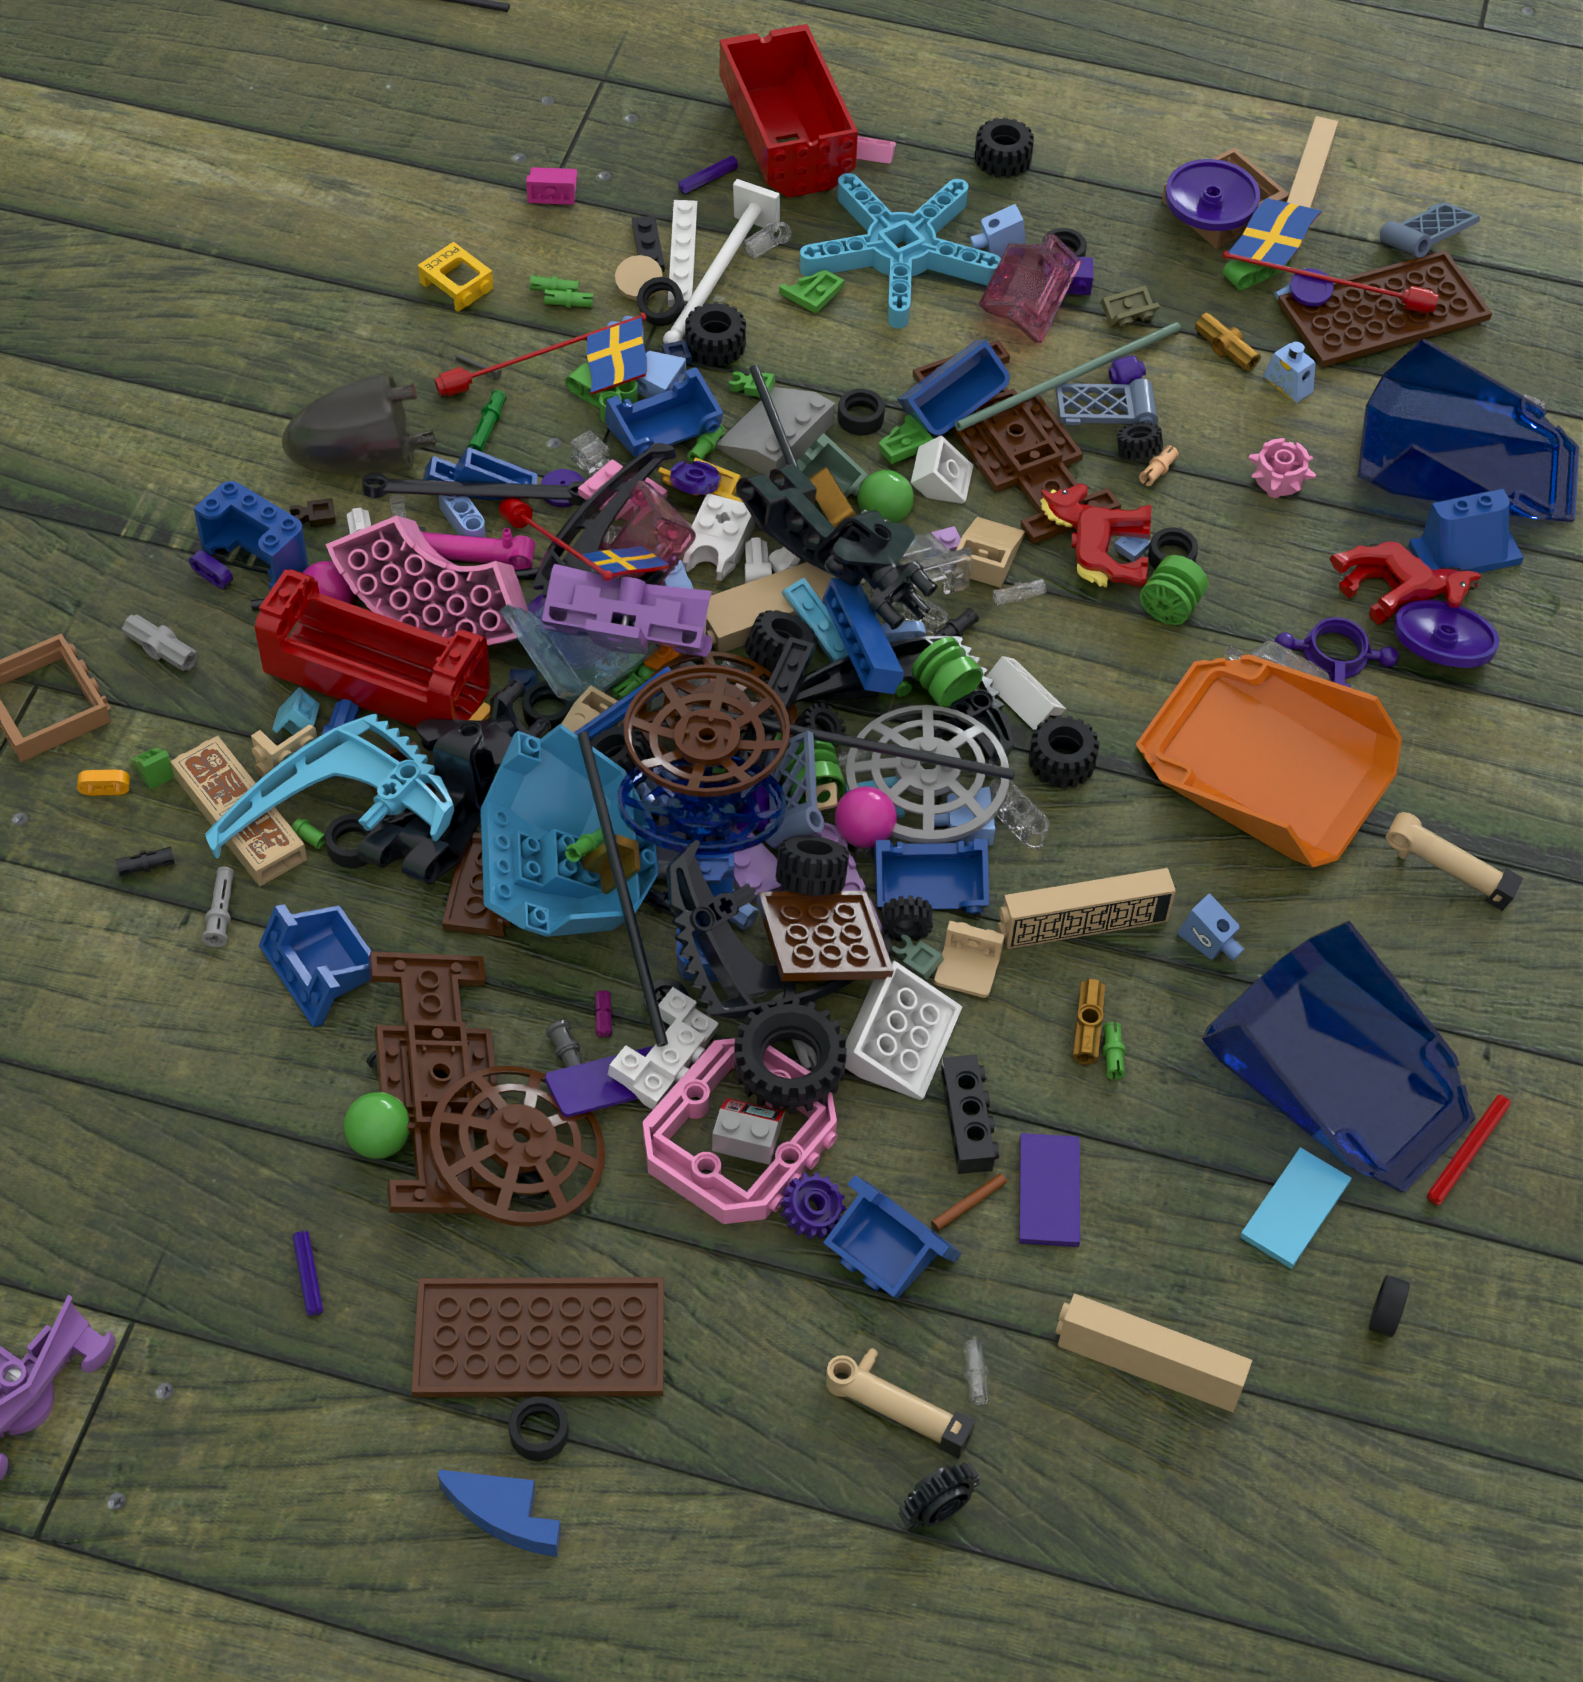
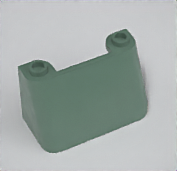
M824 433L797 460L799 469L807 478L827 467L846 498L850 494L855 496L858 493L863 479L868 475ZM815 499L814 506L827 519L826 515L824 514L823 510L821 509L820 505Z

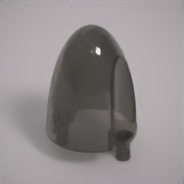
M387 371L343 385L305 406L286 426L282 436V448L290 460L313 471L335 475L383 474L412 469L414 465L413 452H415V449L436 446V438L433 430L413 435L409 433L403 401L417 399L415 386L413 383L397 387L392 374Z

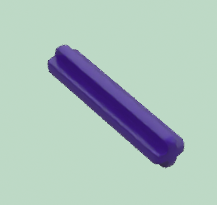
M729 156L678 182L679 191L686 194L738 167V160L734 156Z
M307 1231L296 1232L293 1234V1242L306 1312L308 1316L320 1315L323 1312L310 1236Z

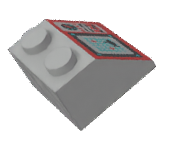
M727 1098L719 1110L712 1133V1151L770 1165L785 1111Z

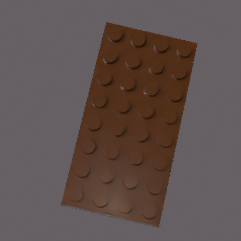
M1446 250L1342 278L1343 280L1404 293L1405 289L1409 290L1411 285L1433 290V293L1439 294L1434 313L1428 312L1424 314L1405 309V304L1401 303L1402 298L1334 282L1332 296L1323 305H1303L1296 301L1291 293L1280 295L1277 301L1321 368L1489 321L1492 316L1488 306Z
M664 1277L419 1278L412 1397L663 1396Z

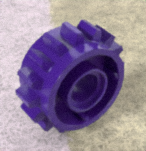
M817 1172L809 1177L807 1173H803L799 1179L795 1177L789 1183L790 1186L783 1190L782 1193L786 1197L780 1201V1205L784 1206L781 1216L786 1217L788 1221L787 1227L794 1228L796 1235L806 1234L807 1239H811L817 1234L819 1239L827 1235V1232L830 1234L842 1216L840 1214L846 1210V1207L842 1205V1200L845 1196L841 1195L838 1191V1184L834 1185L829 1181L830 1177H819ZM808 1201L814 1202L817 1205L818 1211L811 1209Z

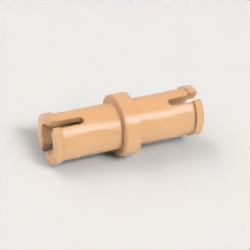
M1166 446L1158 456L1150 460L1149 466L1139 475V479L1143 484L1150 478L1146 486H1151L1160 475H1164L1168 471L1169 465L1179 456L1175 447L1168 453L1172 446Z

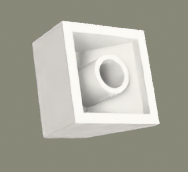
M939 436L919 446L911 484L926 498L962 504L966 502L973 464L945 438Z

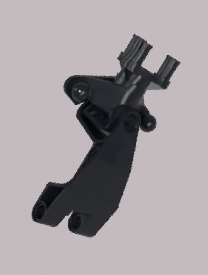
M792 464L772 469L769 478L762 473H758L738 480L736 484L737 494L762 531L796 557L850 585L858 586L865 579L875 590L869 608L874 614H879L892 630L898 628L905 619L891 605L892 603L905 604L918 620L925 617L918 608L926 614L930 612L931 608L916 594L917 591L914 585L926 598L937 590L938 585L923 571L924 567L918 561L904 565L899 563L915 539L914 532L908 526L885 522L878 511L871 510L845 518L834 528L814 506L817 493L816 486L797 466Z
M511 680L501 692H497L490 699V714L482 721L427 719L417 725V734L422 738L421 744L424 749L433 751L435 775L441 777L452 800L454 812L450 824L437 841H433L430 834L431 826L418 815L405 827L383 820L360 843L358 847V857L360 860L384 868L394 860H399L405 856L406 858L402 864V873L408 878L427 885L434 883L461 862L480 822L481 807L495 776L493 769L500 767L514 733L520 731L541 739L551 729L550 722L544 717H538L528 729L516 717L512 708L513 703L525 692V686L521 681ZM438 793L436 795L438 799L445 803L442 796Z

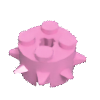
M1284 438L1273 439L1264 443L1263 449L1259 454L1249 455L1248 459L1256 465V471L1251 476L1256 479L1257 484L1266 491L1269 497L1279 498L1280 496L1292 495L1302 489L1305 480L1315 479L1316 474L1308 468V463L1313 457L1309 456L1307 450L1298 442L1294 445L1293 442H1284Z

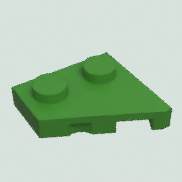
M907 415L905 423L901 427L896 426L890 435L885 436L879 442V451L893 464L916 455L919 446L933 440V437L911 415Z

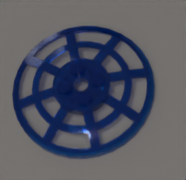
M733 756L731 758L739 767L746 762V760ZM684 759L670 763L674 767L694 766ZM754 764L745 772L753 777L764 769ZM722 765L706 767L703 776H712L713 767L725 768ZM662 766L649 769L658 776L665 779V777L659 772L665 770ZM635 767L625 776L618 789L620 817L636 835L659 847L676 852H682L690 843L699 840L700 845L695 855L729 854L757 846L778 831L786 814V796L780 784L771 775L756 785L733 793L729 797L726 795L713 797L689 796L673 792L658 785L642 802L628 797L632 788L642 779L646 778ZM682 778L671 781L673 783L687 786L689 783L688 780H684ZM726 781L700 783L699 788H718L734 784ZM763 786L773 797L777 809L760 812L757 802L750 794ZM663 794L670 798L668 808L656 806L653 803ZM743 800L749 807L751 814H735V805ZM626 805L642 811L644 820L649 826L648 829L639 826L626 812ZM651 814L667 817L670 824L659 827L654 822ZM776 818V821L762 833L752 838L747 837L755 830L759 821ZM750 822L739 834L729 829L733 823ZM680 831L692 835V840L681 839L670 833ZM721 835L726 838L719 841L703 842L704 836Z

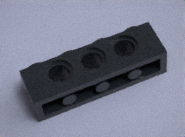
M977 1054L942 1057L940 1073L957 1173L993 1171L994 1161L999 1159L998 1143L993 1142L991 1136L994 1133L993 1116H988L987 1108L990 1107L988 1090L983 1091L982 1083H985L984 1066L979 1065ZM964 1086H965V1087H969V1088H971V1089H970V1090H964V1089H962L961 1087H964ZM965 1112H973L976 1115H967ZM976 1137L980 1141H972L969 1138Z

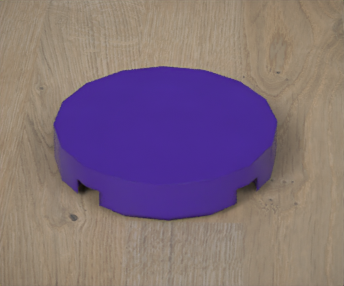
M681 461L671 468L670 482L675 488L683 492L703 495L710 494L719 488L721 475H718L719 471L708 463L693 461L692 464H686V461Z

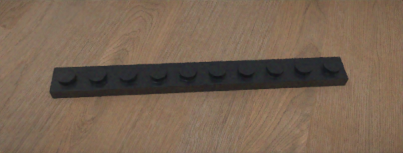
M789 637L767 684L777 693L787 711L815 652L814 643ZM772 707L759 716V718L779 721ZM747 727L742 740L756 741L755 729ZM764 730L765 741L775 739L777 732ZM738 750L732 761L740 767L749 759L753 751ZM762 751L756 763L745 772L751 777L757 775L769 751ZM732 778L729 780L722 781L720 787L734 785L740 782L736 778ZM752 787L733 794L715 796L696 837V840L700 842L696 853H723Z

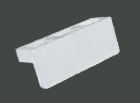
M1002 656L986 676L994 680L991 688L999 691V696L1033 730H1037V725L1040 722L1044 723L1045 719L1050 715H1062L1066 710L1052 694L1013 658Z

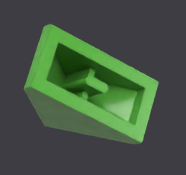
M152 748L130 759L149 790L174 779L169 755L166 750Z

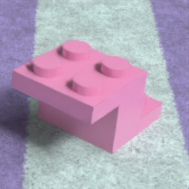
M614 460L609 461L578 488V495L587 500L623 466ZM647 477L618 513L615 520L621 517L635 526L668 497L667 490ZM615 492L599 509L602 510L618 492Z

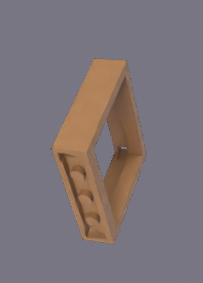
M1232 148L1213 158L1233 163L1246 170L1257 182L1260 189V198L1263 201L1266 198L1283 202L1288 201L1290 194L1237 149ZM1165 183L1162 197V202L1165 205H1167L1165 199V190L1167 183ZM1249 222L1238 228L1225 231H1209L1191 227L1213 247L1218 249L1242 236Z
M62 633L1 659L0 685L63 659L92 708L23 738L0 700V728L20 762L110 723L108 711L111 710V707L107 702V698L105 695L100 697L98 693L100 689L94 677L89 679L87 676L89 671L83 659L78 661L76 658L78 654L74 645L68 644Z

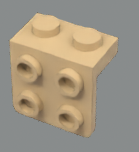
M308 725L278 746L261 730L251 735L253 743L252 753L255 756V769L257 773L263 777L288 756L316 739V728Z
M949 921L942 953L944 960L938 966L934 983L940 987L974 996L988 997L1002 954L1005 935L990 929L984 930L972 927L967 923Z

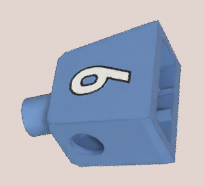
M1210 893L1190 911L1177 933L1209 959H1214L1218 954L1224 952L1232 961H1235L1245 950L1233 939L1240 929L1239 924Z

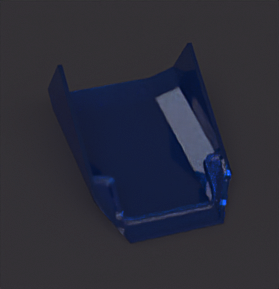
M1423 338L1382 375L1366 404L1357 477L1391 494L1436 502L1504 489L1509 498V515L1573 522L1576 513L1579 446L1572 438L1567 436L1559 425L1555 427L1545 417L1547 412L1543 407Z
M1350 920L1311 936L1280 958L1207 1026L1202 1037L1205 1044L1224 1066L1344 1164L1399 1192H1404L1475 1120L1472 1106L1468 1102L1466 1085H1462L1457 1066H1460L1457 1055Z

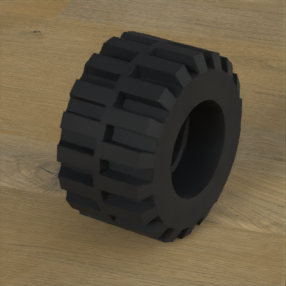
M1005 117L1003 119L994 118L993 121H986L985 125H981L977 131L975 146L976 164L980 165L982 171H987L989 175H996L995 177L1005 176V178H1010L1012 175L1018 176L1020 173H1024L1030 167L1032 161L1034 135L1031 133V129L1025 127L1026 124L1023 122H1017L1016 119L1011 120Z
M713 302V304L704 303L702 307L697 306L694 308V311H690L685 321V340L692 359H698L700 364L707 363V366H723L725 363L729 365L733 363V360H738L746 347V320L743 318V314L737 312V308L734 306L729 307V304H719V302Z
M767 610L765 613L761 612L756 617L744 647L746 648V654L750 656V660L773 673L789 637L814 643L816 647L817 636L814 635V630L799 617L787 612H781L780 610Z
M1057 715L1055 719L1049 717L1045 719V723L1040 722L1037 725V730L1034 729L1029 752V765L1033 767L1032 772L1035 776L1040 775V781L1043 783L1047 781L1049 786L1052 787L1060 785V788H1066L1067 785H1070L1073 788L1077 787L1078 782L1083 784L1087 781V777L1090 778L1096 765L1099 741L1097 740V733L1092 732V727L1089 724H1083L1084 720L1080 718L1075 720L1073 716L1067 715V718ZM1066 749L1071 751L1073 754H1061L1054 750Z
M624 725L619 727L613 726L592 738L591 746L623 768L634 788H637L639 784L647 779L629 757L624 740ZM633 727V746L639 760L654 758L651 748L639 729Z
M795 836L785 839L779 845L776 881L784 888L805 895L823 896L838 893L845 886L849 851L838 842L819 836Z

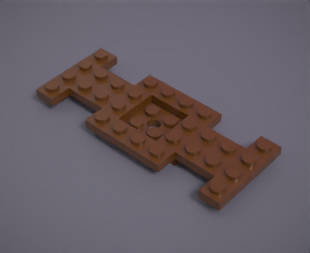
M1000 341L990 342V346L1003 364L1009 363L1010 355ZM953 356L914 369L912 377L919 383ZM1005 387L968 416L1012 397L1017 392L1014 388L1008 390ZM1040 395L961 431H958L955 426L950 429L995 492L1018 485L1038 512L1034 516L1021 520L1020 524L1021 529L1025 531L1032 544L1074 529L1072 527H1065V525H1057L1056 521L1048 519V516L1044 514L1045 511L1041 507V490L1051 492L1054 489L1058 491L1078 484L1066 466L1082 461L1083 452ZM1011 431H1016L1021 434L1015 435L1012 434ZM1109 487L1088 495L1080 503L1093 507H1105L1111 510L1121 509V503Z
M371 951L368 957L370 982L399 983L403 1026L376 1025L374 1031L379 1092L393 1095L408 1110L411 1122H408L407 1128L413 1138L416 1180H389L387 1184L389 1213L477 1214L457 1200L440 1180L430 1156L428 1133L430 1121L439 1100L455 1082L472 1072L495 1067L491 1029L466 1028L465 1022H462L458 985L484 986L486 981L483 956ZM437 1069L442 1070L448 1077L444 1079L438 1078L434 1075L433 1071ZM496 1075L484 1077L493 1087L497 1086ZM470 1081L453 1095L446 1105L444 1112L463 1114L469 1102L481 1091ZM486 1099L477 1106L472 1116L489 1120L497 1110ZM441 1124V1147L445 1160L450 1166L464 1158L459 1144V1126ZM468 1127L469 1141L474 1152V1135H484V1131ZM472 1168L456 1176L461 1184L485 1202L496 1206L501 1189L492 1186L486 1181H478V1175Z

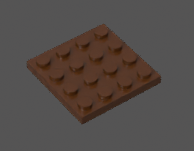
M839 891L835 894L823 896L805 895L796 892H758L756 901L781 981L892 978L894 970L866 891Z

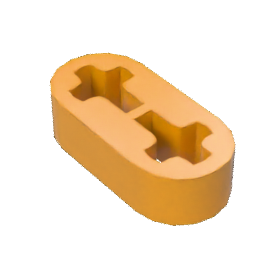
M86 770L80 772L77 779L78 792L88 796L123 795L129 791L130 775L122 770Z

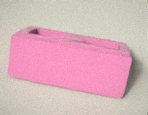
M858 136L856 159L890 164L893 159L896 143Z

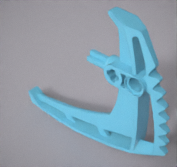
M371 714L347 722L324 733L288 756L245 792L205 835L214 857L219 858L221 846L253 821L292 795L332 776L355 779L377 788L378 794L373 798L375 804L358 820L359 824L367 831H372L386 815H397L408 808L431 826L430 834L432 840L437 841L450 824L454 806L441 777L433 775L435 771L434 766L426 764L428 761L427 755L418 754V746L409 745L410 740L408 736L399 737L400 732L398 728L389 729L388 721L378 722L377 714ZM369 729L389 741L408 760L399 762L358 735ZM430 783L442 796L445 803L441 802L425 784Z

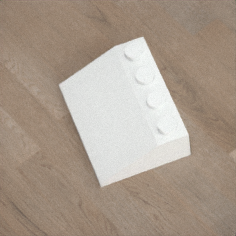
M896 961L891 962L894 970L892 978L887 977L886 979L873 980L846 1040L845 1068L859 1078L922 1100L939 1064L962 1006Z

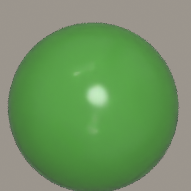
M892 470L876 471L866 477L861 483L857 495L858 507L861 513L876 510L885 522L898 523L904 520L912 510L914 503L913 489L909 481L898 472Z
M371 1092L360 1096L349 1106L344 1117L343 1130L348 1144L355 1152L366 1158L383 1159L394 1155L405 1145L409 1138L407 1125L411 1121L408 1110L399 1099L388 1093Z

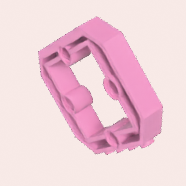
M735 1038L715 1040L643 1121V1140L648 1173L723 1224L763 1220L772 1211L777 1212L782 1206L780 1201L785 1197L782 1193L783 1190L790 1186L789 1183L795 1177L799 1179L807 1169L812 1170L817 1165L821 1152L825 1148L830 1149L838 1137V1134H836L837 1118L831 1092L828 1093V1102L822 1105L818 1100L815 1101L811 1111L807 1112L804 1106L797 1107L798 1111L809 1117L808 1121L790 1142H785L778 1146L775 1152V1160L748 1192L721 1175V1161L716 1154L701 1152L694 1157L670 1141L671 1137L688 1118L698 1119L708 1113L710 1093L728 1072L734 1068ZM770 1045L764 1051V1065L770 1072L779 1077L791 1079L803 1077L810 1073V1071ZM698 1097L700 1100L693 1101L690 1098ZM765 1103L768 1107L772 1108V1104ZM793 1160L795 1163L787 1164L784 1161ZM702 1170L712 1171L709 1174L701 1173Z

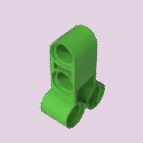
M587 363L581 364L565 378L566 386L573 394L600 409V418L604 423L607 399L619 396L622 403L628 398L632 404L638 402V386L635 380L591 395L592 377L589 364Z

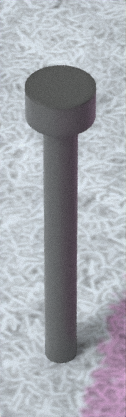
M460 354L455 356V358L482 370L488 368V366ZM498 369L489 373H492V376L498 379L501 376L502 370Z

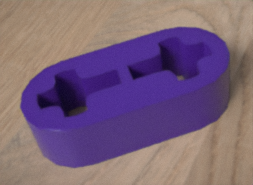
M199 550L189 558V564L192 569L217 588L223 589L233 581V576L229 569L204 551Z

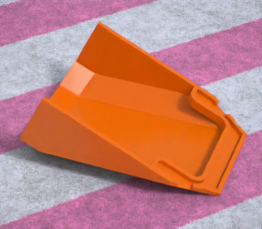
M1248 654L1241 655L1240 659L1226 661L1225 658H1217L1212 661H1194L1137 741L1136 746L1164 785L1290 859L1310 867H1317L1338 861L1396 776L1402 737L1377 696Z

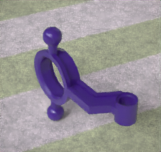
M1338 617L1320 621L1304 640L1295 639L1292 634L1283 632L1278 634L1274 641L1275 648L1281 653H1288L1293 649L1303 650L1306 661L1315 671L1329 677L1331 682L1350 688L1351 684H1345V679L1358 675L1366 666L1368 659L1376 660L1385 667H1392L1399 658L1396 649L1390 646L1383 647L1381 650L1371 649L1367 635L1360 626L1348 619ZM1325 633L1345 635L1356 644L1359 656L1352 661L1333 660L1318 649L1316 639Z

